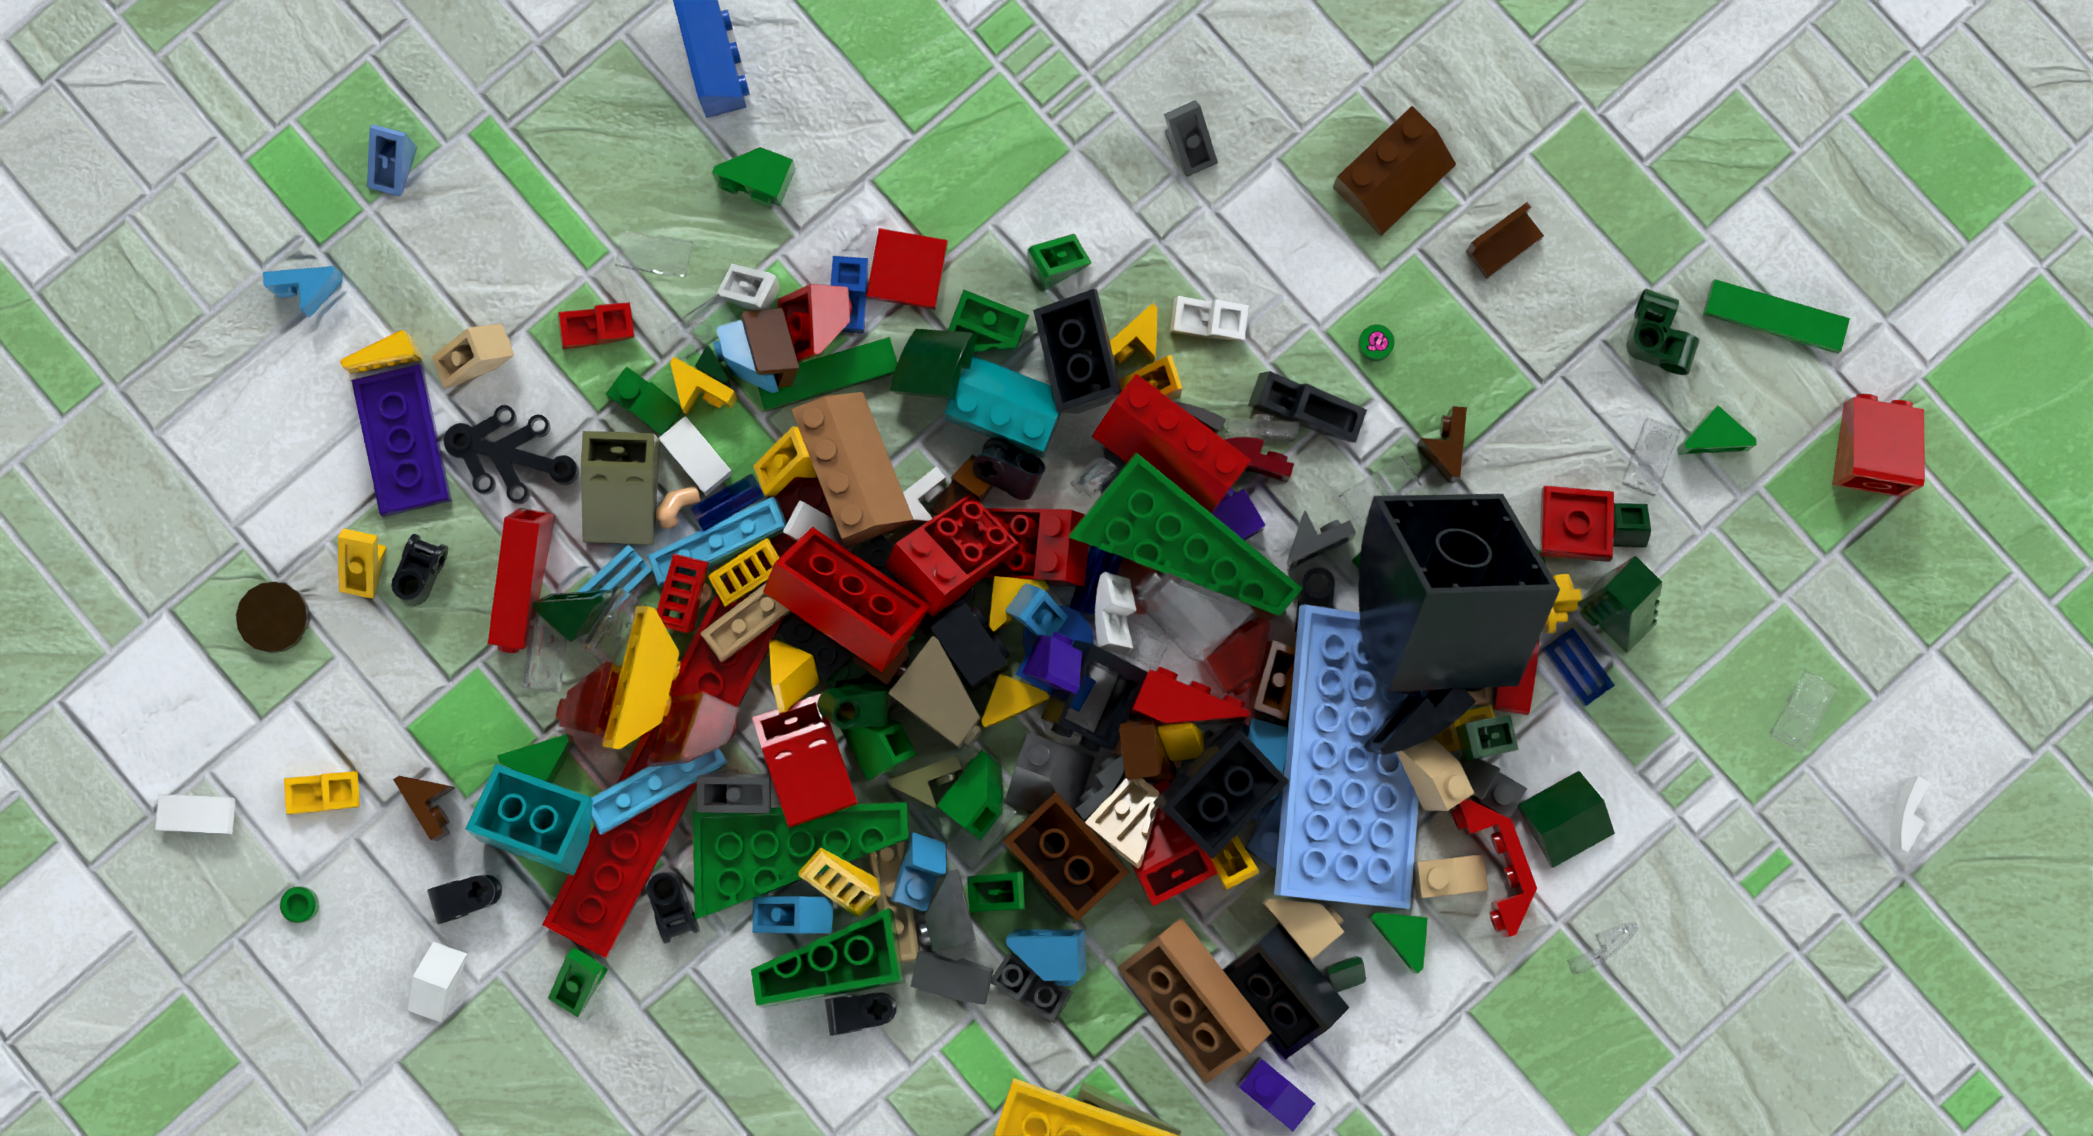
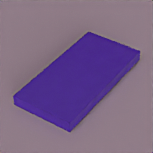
M417 364L351 380L380 516H391L452 501L423 366Z

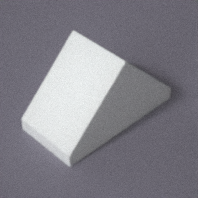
M731 264L716 295L748 311L765 310L771 308L781 287L777 277L772 273Z
M433 942L412 977L408 1011L442 1023L468 953Z

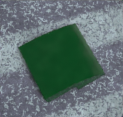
M915 329L900 355L890 391L899 395L955 400L961 369H970L977 334Z

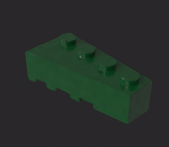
M1634 556L1606 573L1582 597V600L1578 601V606L1582 609L1580 615L1590 625L1594 627L1599 625L1628 653L1657 624L1655 618L1658 616V611L1656 608L1660 603L1658 598L1661 596L1662 581L1638 557Z

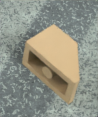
M502 323L467 328L433 355L432 359L443 388L446 389L496 370L512 358L514 353L511 342L506 335Z
M1433 737L1406 750L1396 752L1424 810L1448 811L1474 794L1460 762Z
M1484 854L1414 862L1413 877L1416 898L1488 890Z
M1266 899L1262 903L1276 922L1280 923L1310 960L1344 933V930L1339 926L1343 919L1331 905L1324 908L1320 903Z

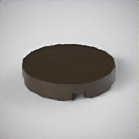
M278 582L261 583L248 590L240 600L236 612L237 629L243 640L254 649L268 653L285 652L296 646L303 638L305 630L308 629L310 622L309 606L302 594L289 585Z

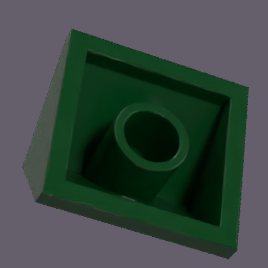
M1580 771L1524 800L1517 806L1551 868L1558 866L1615 834L1605 801Z

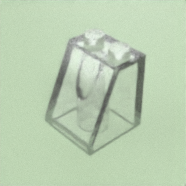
M1149 573L1135 586L1138 592L1133 596L1134 601L1190 660L1203 661L1254 612L1246 604L1170 573H1154L1153 575Z

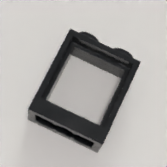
M1075 640L1072 647L1082 651L1080 683L1089 663L1117 677L1094 732L1065 719L1075 694L1053 689L1040 719L1052 724L1051 731L1060 736L1070 739L1073 734L1081 738L1079 745L1097 753L1100 748L1114 751L1120 739V724L1127 722L1148 672L1092 643Z

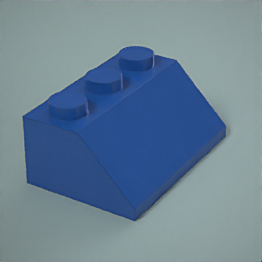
M673 0L697 96L706 118L747 108L744 96L750 95L745 74L738 76L735 64L741 63V57L737 43L729 42L727 31L733 30L728 9L721 11L718 0Z

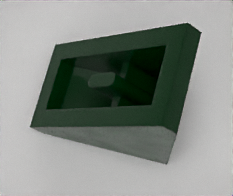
M612 590L553 593L532 604L533 609L567 640L572 642L591 631L612 599L613 594Z
M1510 715L1472 721L1456 727L1464 762L1519 750Z

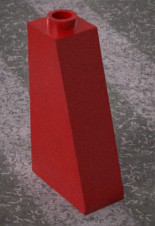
M520 508L504 517L487 643L497 645L499 651L518 653L519 649L523 650L531 644L537 614L533 609L532 603L540 599L555 521L554 513Z

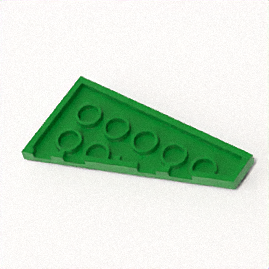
M1137 452L1068 535L1069 538L1098 547L1101 550L1114 553L1211 591L1224 594L1278 616L1282 615L1303 589Z
M909 803L857 804L791 828L788 827L782 807L771 808L770 813L693 811L695 920L803 880L799 877V871L820 848L850 862L910 839ZM826 864L817 874L826 871L829 866Z

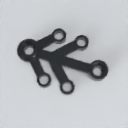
M508 405L497 407L493 416L473 427L465 423H458L451 426L445 433V449L453 457L461 458L465 461L473 476V487L482 495L491 494L496 488V481L493 476L485 472L477 453L492 458L507 486L506 494L508 499L518 505L528 501L530 491L526 485L521 483L511 463L549 473L550 477L560 485L572 484L579 475L577 463L569 456L560 455L551 459L515 449L535 437H544L550 432V422L543 415L537 414L532 416L526 426L495 443L483 440L482 438L500 427L509 428L516 423L517 414ZM503 411L511 412V418L507 422L500 421L499 417ZM538 420L545 422V427L540 432H536L533 429L534 423ZM459 435H466L467 441L463 446H457L455 443ZM561 463L568 464V471L564 475H558L556 471L557 466ZM482 478H489V487L484 490L480 489L479 481ZM517 487L524 489V495L520 499H514L512 496L513 490Z

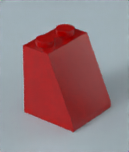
M1857 394L1856 397L1845 402L1843 405L1832 485L1903 497L1924 487V409L1915 408L1912 402L1906 400H1892L1891 403L1878 401L1877 396L1871 394Z

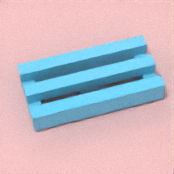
M629 544L577 591H593L629 557L633 560L600 590H613L637 566H640L642 570L612 597L599 617L601 620L653 573V570Z

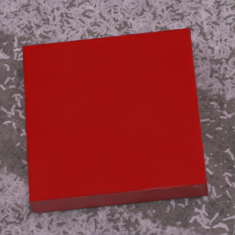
M879 228L866 297L936 310L948 240Z
M1543 486L1541 490L1540 556L1611 562L1613 559L1614 491Z

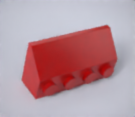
M1138 374L1133 376L1119 394L1091 436L1126 464L1137 452L1211 514L1247 469L1251 461L1247 456Z
M814 527L810 528L774 563L763 590L765 594L880 672L901 652L930 608L929 604Z

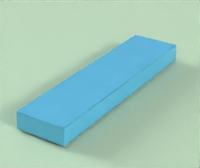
M772 496L647 556L658 587L661 589L664 587L673 554L708 561V568L750 549L766 538L770 540L783 534L787 523L778 499ZM679 568L680 574L693 576L697 572L692 569Z
M706 733L592 797L591 819L600 835L605 834L697 782L698 775L713 773L726 766L728 762L712 733Z

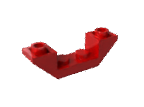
M1466 798L1457 804L1455 809L1451 810L1454 823L1458 830H1464L1465 835L1493 826L1495 832L1491 834L1493 846L1497 854L1503 853L1508 866L1503 868L1506 881L1511 889L1516 888L1517 894L1492 902L1491 905L1494 911L1489 912V916L1497 933L1501 931L1503 937L1514 936L1517 934L1537 890L1535 880L1512 819Z

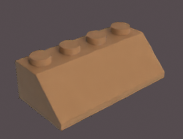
M863 392L823 396L791 409L840 536L848 548L914 522Z
M1182 917L1117 967L1122 976L1206 1083L1249 1055L1272 1033Z

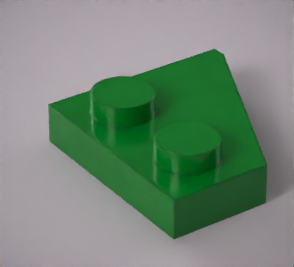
M963 289L947 331L977 334L974 352L1015 349L1019 345L1030 315Z

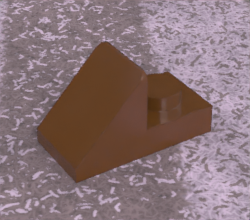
M1452 406L1447 416L1442 415L1440 436L1445 437V440L1421 438L1417 442V446L1448 482L1455 483L1461 476L1467 407Z
M972 454L952 475V482L931 509L932 513L939 515L970 493L982 503L993 488V485L980 480L974 474L972 465L976 456ZM988 466V468L986 469V472H989V471H990V469H991L990 466Z
M1155 720L1120 724L1119 732L1126 778L1129 780L1142 778L1146 782L1175 779V764L1167 756Z
M397 776L393 779L430 840L440 841L450 834L446 827L450 823L447 815L439 805L434 807L432 803L454 790L455 787L404 776Z

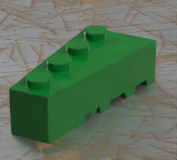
M890 908L884 909L869 918L848 925L840 931L813 941V943L752 968L751 975L756 1006L765 1008L905 983L894 911Z

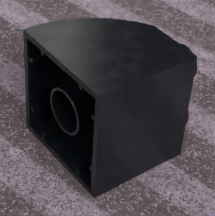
M1504 494L1374 496L1368 512L1361 545L1358 581L1359 614L1363 643L1388 692L1396 691L1401 694L1410 695L1416 694L1421 690L1460 688L1476 692L1485 687L1518 686L1560 588Z

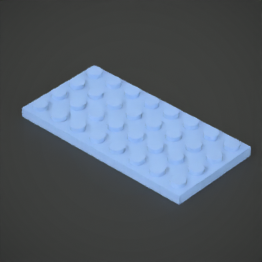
M1311 605L1299 606L1284 774L1289 782L1283 787L1274 895L1410 909L1419 799L1396 752L1381 755L1368 752L1363 747L1408 695L1396 691L1388 692L1363 643L1359 612ZM1421 690L1416 694L1410 695L1425 697L1428 694V690Z

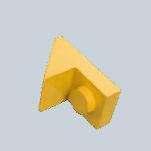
M1154 303L1148 306L1110 340L1114 361L1117 360L1119 364L1124 362L1135 351L1133 345L1136 344L1152 362H1155L1158 308Z
M673 356L670 365L680 405L686 416L701 392L704 394L702 399L710 405L720 409L723 404L732 409L738 399V395L733 389Z
M793 426L753 465L764 496H776L795 477H817L799 428Z
M342 528L338 535L339 592L372 599L375 597L386 554V546L378 544V535Z

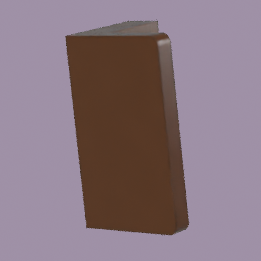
M1528 202L1472 241L1466 250L1467 255L1486 279L1544 237L1543 233L1528 215L1532 208Z
M783 309L744 311L741 319L756 373L758 375L774 374L778 388L792 387L799 365Z

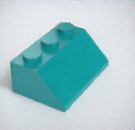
M973 356L970 369L964 368L960 374L955 400L949 399L944 414L946 421L990 438L1004 439L1023 451L1044 458L1062 412H1057L1050 385Z
M495 764L465 830L482 843L574 876L589 843L593 799Z

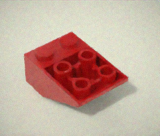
M970 493L898 541L885 567L909 592L930 605L928 613L933 617L958 600L1015 549L1019 543Z
M986 508L1019 544L981 579L994 580V576L1040 580L1045 581L1049 586L1085 587L1089 544L1068 537L1069 533L1085 514L1072 509Z
M1158 666L1156 671L1149 669L1130 713L1143 720L1154 719L1157 726L1160 727V725L1192 722L1195 725L1243 722L1249 716L1250 711L1244 709L1245 702L1229 695H1225L1222 699L1210 694V687L1196 681H1191L1189 685L1176 680L1178 674Z
M820 694L798 701L786 712L779 713L778 709L752 717L789 828L858 804L831 723L822 717L817 707Z
M1162 780L1151 786L1157 789L1161 795L1169 787L1170 782L1169 780ZM1158 808L1142 865L1137 869L1130 863L1151 907L1218 874L1211 858Z

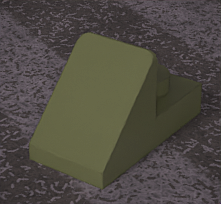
M956 755L889 779V782L893 789L938 810L929 783L936 781L937 786L953 782L957 780L956 773L961 772L962 768Z

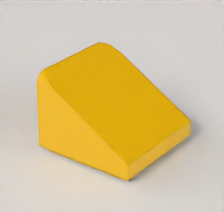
M1192 722L1160 725L1158 727L1159 736L1171 761L1196 759L1204 751V734Z

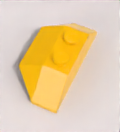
M636 606L622 668L601 744L603 747L618 750L662 723L663 716H666L670 710L671 696H669L672 681L676 680L680 670V662L678 661L679 651L655 608Z

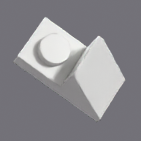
M937 466L903 492L914 522L910 524L924 525L933 519L921 502L926 500L930 503L945 491L942 486L947 483L946 477Z

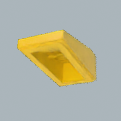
M400 330L342 358L340 363L346 371L353 374L422 360V357L412 337L406 331Z
M768 538L708 575L725 607L750 594L767 582L772 568L766 571L758 556L764 553L772 567L780 558ZM751 560L760 574L755 579L746 565ZM740 568L748 582L743 587L734 573V570ZM725 575L729 577L736 589L732 594L729 593L721 579Z
M820 848L799 871V877L846 911L859 918L880 896V888L876 877L823 848ZM826 864L829 866L822 875L817 874ZM837 873H839L840 875L836 878L834 882H832L831 880L834 878V876ZM849 882H851L852 884L847 889H845L844 887Z

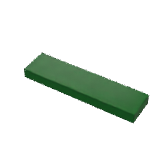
M1716 279L1711 282L1703 315L1837 354L1842 351L1850 318Z
M890 337L799 363V369L792 387L778 388L779 392L770 393L758 387L765 412L893 375L897 366V359Z

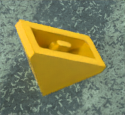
M1172 355L1165 356L1119 380L1121 390L1123 391L1133 376L1138 374L1171 400L1180 398L1183 389Z
M994 576L989 629L993 635L1015 619L1007 614L1005 610L1024 584L1028 583L1048 592L1049 586L1047 583L1040 580Z
M775 639L769 640L771 686L778 712L782 713L790 709L819 684L820 681L812 654Z
M999 673L981 720L984 729L990 728L1048 702L1050 697L1047 691L1045 692Z
M1237 835L1211 859L1218 872L1216 876L1223 890H1227L1259 873L1258 868Z

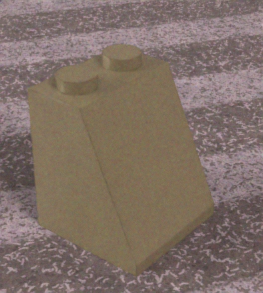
M932 636L888 694L895 702L957 749L961 750L964 745L970 748L982 733V728L979 727L981 724L980 716L939 640Z

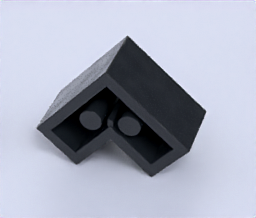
M964 603L930 627V629L974 693L998 676L999 673L1001 674L1008 669L1006 659L1010 656L1009 651L999 637L996 636L991 639L985 631L984 627L988 625V622L977 607L970 610L968 605Z

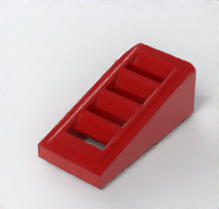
M673 554L657 607V613L666 628L686 633L694 631L708 569V561ZM679 568L696 570V576L680 574ZM676 582L693 585L692 590L676 588ZM673 596L689 599L687 605L672 602ZM670 610L685 613L683 619L669 616Z

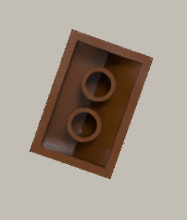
M1411 106L1337 176L1333 188L1382 236L1456 166V163L1438 131Z
M1057 792L1001 843V846L1073 924L1078 922L1130 873Z

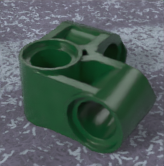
M1645 288L1635 309L1634 321L1626 342L1627 351L1633 358L1658 366L1667 372L1677 375H1688L1700 340L1688 332L1669 328L1678 309V299ZM1639 335L1649 336L1653 347L1643 346L1639 341Z
M873 677L840 680L836 682L835 688L827 689L820 695L817 707L822 717L841 729L884 726L888 724L889 687L876 681ZM840 706L841 710L836 714V709Z

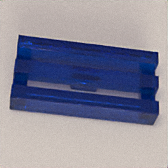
M749 474L693 506L691 509L704 532L765 496L755 476Z
M1091 546L1087 558L1085 587H1076L1069 607L1078 612L1095 616L1096 594L1100 575L1105 572L1117 575L1123 557Z
M1574 628L1569 629L1542 649L1584 707L1615 686ZM1568 639L1596 675L1602 686L1599 687L1569 647L1566 642ZM1560 647L1592 691L1591 694H1586L1556 653L1555 648Z

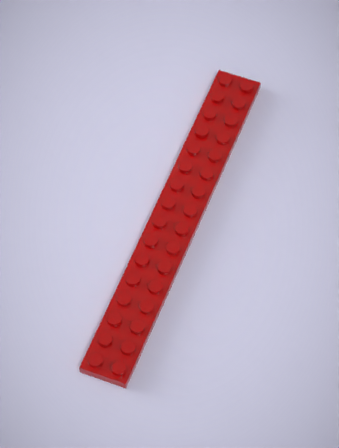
M795 477L774 496L778 499L786 523H788L799 500L834 519L818 477ZM785 533L770 539L779 557L797 542ZM764 553L758 556L766 571L772 568ZM752 560L747 562L746 565L754 579L760 576ZM740 568L735 569L734 573L743 587L748 582ZM726 575L723 583L729 593L732 594L736 589ZM753 592L725 607L717 593L680 662V670L676 680L672 681L669 692L671 706L668 714L663 716L662 723L641 736L617 783L708 732L712 733L717 744L720 745L769 651V640H775L778 634L777 631L781 628L788 613L725 662H721L700 633ZM697 782L603 835H600L594 825L589 835L588 846L574 876L568 874L542 925L608 958L695 793Z

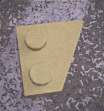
M1125 778L1085 821V824L1099 839L1139 869L1144 859L1158 809L1153 802L1160 796V793L1142 778L1130 780Z

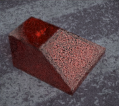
M1254 617L1195 653L1223 693L1229 695L1233 692L1235 696L1240 695L1253 686L1251 680L1259 676L1271 628L1267 619Z
M605 661L568 690L566 699H560L556 711V719L560 720L559 727L603 738L621 667Z
M705 692L671 697L670 710L666 716H663L662 723L659 725L647 765L654 767L688 763L729 743L730 738L733 737L737 730L738 722L736 719L740 709Z

